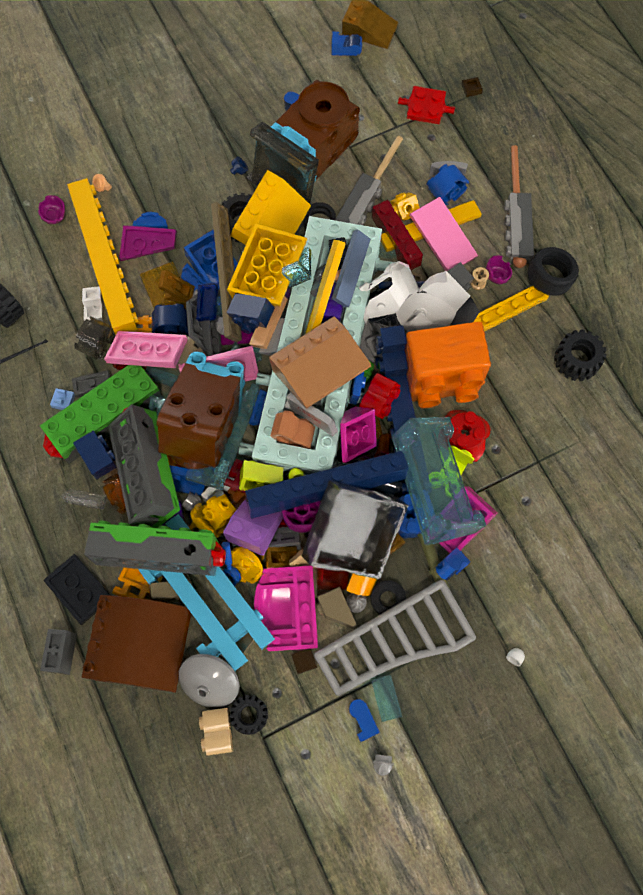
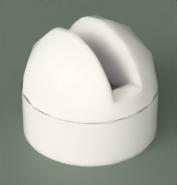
M514 648L509 651L506 658L513 665L521 666L525 655L521 649Z

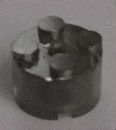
M90 316L91 320L86 319L81 325L76 336L79 338V342L74 344V348L94 359L103 360L107 353L106 347L108 344H112L116 335L113 334L111 325Z

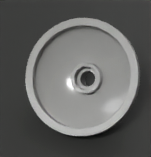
M208 654L193 655L187 658L179 669L181 688L191 700L202 706L211 708L227 706L235 700L239 692L237 674L228 663L216 656Z

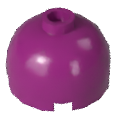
M318 501L283 510L282 517L284 523L294 532L306 533L312 531L322 506L321 502Z

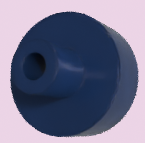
M239 156L231 161L233 167L230 171L233 175L236 173L243 175L248 171L247 164Z

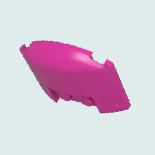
M313 566L264 569L262 572L264 574L256 587L254 610L257 609L264 618L261 622L275 638L274 641L267 645V650L283 651L318 648Z

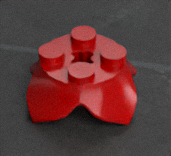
M450 411L444 417V427L437 437V448L445 453H449L448 449L450 446H455L460 450H467L472 454L473 462H477L485 451V441L490 435V425L485 419L472 411ZM462 430L468 431V435L466 436L465 433L462 434Z

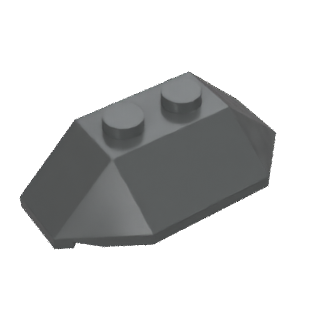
M205 288L186 302L188 335L195 341L194 345L197 348L200 347L207 356L222 353L221 336L215 322H218L219 317L217 294Z

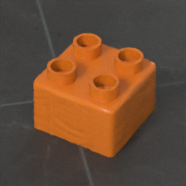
M482 322L416 330L406 334L405 354L408 364L406 375L413 402L418 401L420 408H431L439 405L441 398L455 396L458 403L471 402L479 397L478 391L485 383L486 376L491 367Z

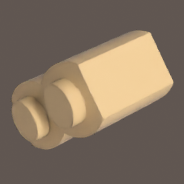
M228 708L202 711V717H199L200 730H204L201 748L202 752H206V756L233 752Z

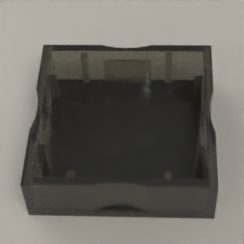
M329 480L301 556L313 567L334 571H348L359 576L380 579L390 555L393 540L399 532L409 505L395 496Z

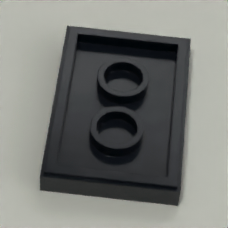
M73 554L43 580L80 625L86 623L96 614L100 595H110L76 554Z

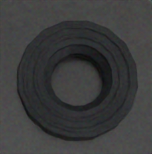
M391 580L382 581L372 590L370 596L371 605L374 611L380 615L406 600V593L397 582ZM386 591L393 592L396 596V603L392 606H385L381 602V595Z

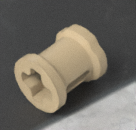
M478 267L473 271L472 275L474 280L471 286L475 290L484 289L489 278L487 269Z

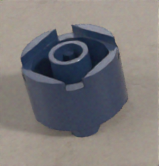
M182 304L156 305L151 315L152 333L189 336L187 311Z

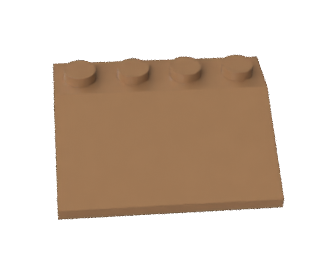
M335 317L327 320L269 357L275 375L306 409L371 367V363L348 330Z

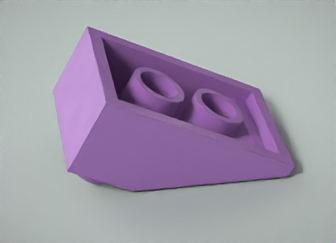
M245 499L230 518L223 534L228 542L264 556L283 519L282 511L251 519Z

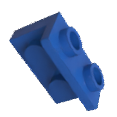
M169 465L176 492L186 494L191 492L194 495L196 493L198 496H201L207 480L204 471Z

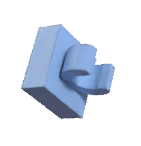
M56 388L50 406L55 409H65L73 403L75 398L74 392Z

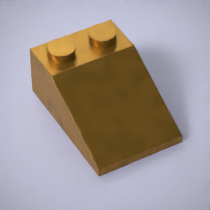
M351 0L342 20V35L351 36L356 34L362 37V42L388 49L398 22L367 0Z

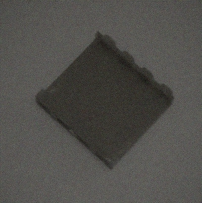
M262 121L250 131V136L256 139L253 171L246 176V179L258 187L265 173L269 170L284 179L310 204L319 159Z

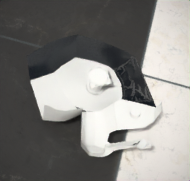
M398 261L390 264L384 273L371 283L366 282L359 287L361 291H369L388 277H392L393 285L388 290L369 300L368 305L365 307L364 321L367 323V320H369L379 331L380 328L403 325L405 337L410 331L472 323L479 314V310L471 296L447 271L429 277L419 288L409 265Z

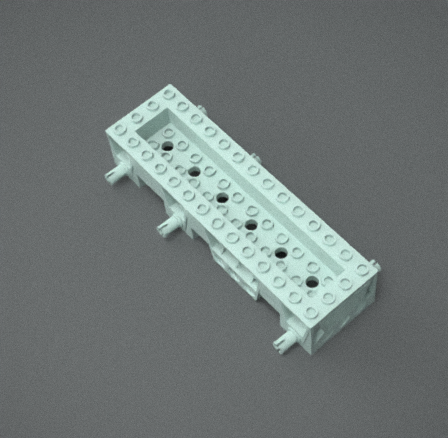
M309 216L305 237L308 240L298 262L277 352L305 335L316 296L314 297L310 293L314 282V275L318 268L327 263L330 253L329 240L345 237L346 243L349 246L353 231L357 229L371 240L350 306L343 308L340 323L348 330L360 347L365 325V307L369 303L370 290L361 291L359 287L366 282L371 283L377 271H385L390 264L395 263L378 258L382 229ZM273 370L271 375L258 372L256 384L269 387L255 445L241 442L239 454L252 456L253 461L257 463L282 467L283 473L286 475L293 468H299L305 475L350 464L339 462L336 457L341 431L340 423L348 403L350 404L352 380L322 398L321 405L313 406L334 420L337 433L332 437L314 425L315 431L311 447L307 449L287 445L270 436L276 414L285 411L286 397L289 395L290 390L275 375ZM360 393V397L357 403H361V400L365 393ZM295 414V416L299 419H305L301 415Z

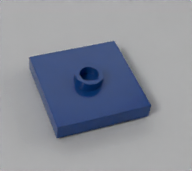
M364 372L353 378L349 399L350 404H357L361 388L365 387L366 377H364Z

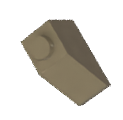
M340 587L317 597L318 603H316V607L320 615L324 614L326 619L351 629L356 627L357 624Z

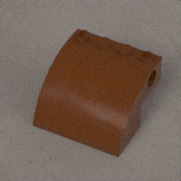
M100 595L81 678L176 693L191 612L187 607L133 597Z

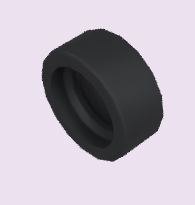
M323 202L310 204L311 207L303 219V227L306 231L309 216L324 214L330 220H335L336 213L329 204Z

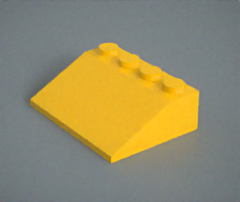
M267 170L234 225L231 237L246 245L255 224L295 234L311 205L284 179Z
M255 224L227 288L231 298L233 299L235 293L267 298L273 306H281L308 239Z

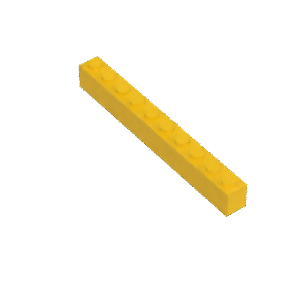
M88 178L69 183L67 186L114 333L116 335L118 331H138L136 323H139L136 312L132 313L131 308H134L131 297L127 298L126 294L129 293L126 282L122 283L121 279L124 278L122 269L117 268V264L120 263L117 254L112 252V250H115L112 239L108 240L107 237L110 236L107 225H103V222H106L104 214L98 210L101 208L98 197H94L97 194L94 184L90 185Z

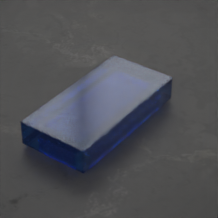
M216 283L198 285L196 319L199 322L216 320L218 285Z

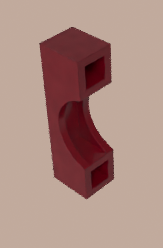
M389 200L373 206L372 220L377 228L382 229L390 238L397 260L408 264L410 270L421 266L423 254Z

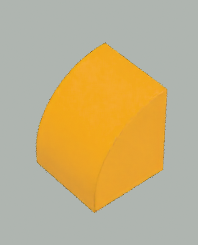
M355 568L346 591L357 595L370 596L378 576Z

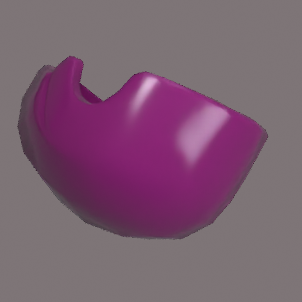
M47 195L39 203L38 214L42 221L48 224H57L64 219L66 208L61 198L56 195Z
M500 255L492 256L488 260L485 268L489 272L488 279L499 285L508 282L513 272L510 262H504Z

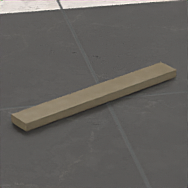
M214 202L211 204L224 335L225 338L238 342L242 340L241 328L227 314L232 301L227 288L234 274L228 208L218 202Z

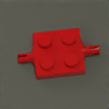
M413 86L409 99L399 97L398 104L408 106L407 119L440 125L444 112L454 114L455 107L445 105L446 91Z

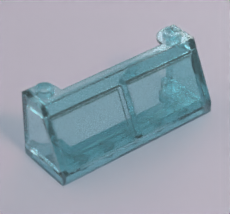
M450 417L410 418L392 435L396 452H403L409 467L405 482L425 545L475 534L486 526L483 514L479 510L472 511L449 442L454 433Z

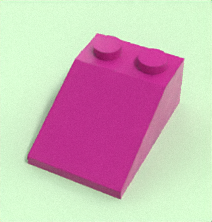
M353 407L345 411L340 423L343 463L376 447L375 409Z
M470 486L463 487L425 530L430 531V535L449 553L456 547L461 551L486 527L498 512Z

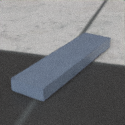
M358 229L353 231L332 299L343 307L350 306L371 240Z

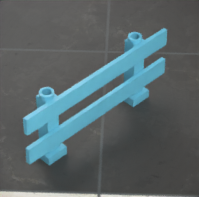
M179 514L165 523L171 530H179V528L190 529ZM220 567L216 568L215 576H205L239 619L227 631L183 573L138 569L149 585L151 583H159L157 579L163 575L204 629L212 642L208 646H205L203 643L199 645L196 649L200 654L216 657L222 654L233 670L236 671L248 661L235 644L244 635L249 633L261 650L275 640L261 622L264 618L257 609L254 611L251 609Z

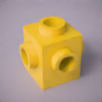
M409 192L398 194L395 196V199L390 201L401 220L411 219L410 214L420 208L416 195Z
M225 494L208 499L206 507L202 510L206 519L215 530L227 525L236 511Z

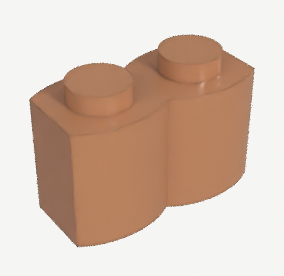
M283 411L276 414L270 436L287 445L310 449L315 426L310 424V421L307 419H299L291 411Z

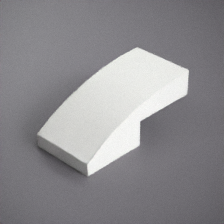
M100 287L83 288L82 302L84 305L85 325L104 322L103 299Z

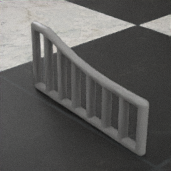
M440 579L315 652L314 657L335 695L341 696L356 686L394 667L417 659L458 651L476 639V635L446 582ZM439 589L466 634L465 637L458 641H455L430 596ZM422 599L424 600L448 645L435 646L413 607L415 603ZM403 610L407 611L427 649L415 652L395 615ZM386 620L389 621L405 649L406 655L394 657L378 625ZM371 630L387 659V662L378 666L375 665L360 638L362 634ZM352 640L369 669L359 676L342 646ZM333 651L336 652L351 679L341 686L324 658Z

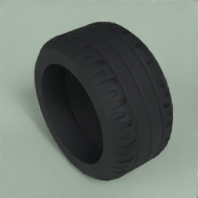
M547 247L538 251L528 267V278L532 285L538 291L552 296H559L569 291L579 274V267L574 257L567 251L557 247ZM542 265H550L557 268L564 278L551 276L544 270Z

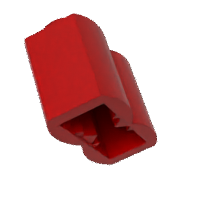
M377 373L371 381L368 391L363 396L359 407L375 409V416L383 419L389 415L391 403L394 399L398 398L401 385Z

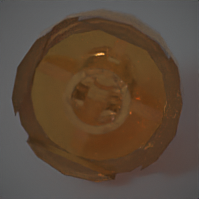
M115 474L102 481V483L106 484L103 486V490L111 505L116 504L119 507L117 511L120 514L126 513L119 474Z

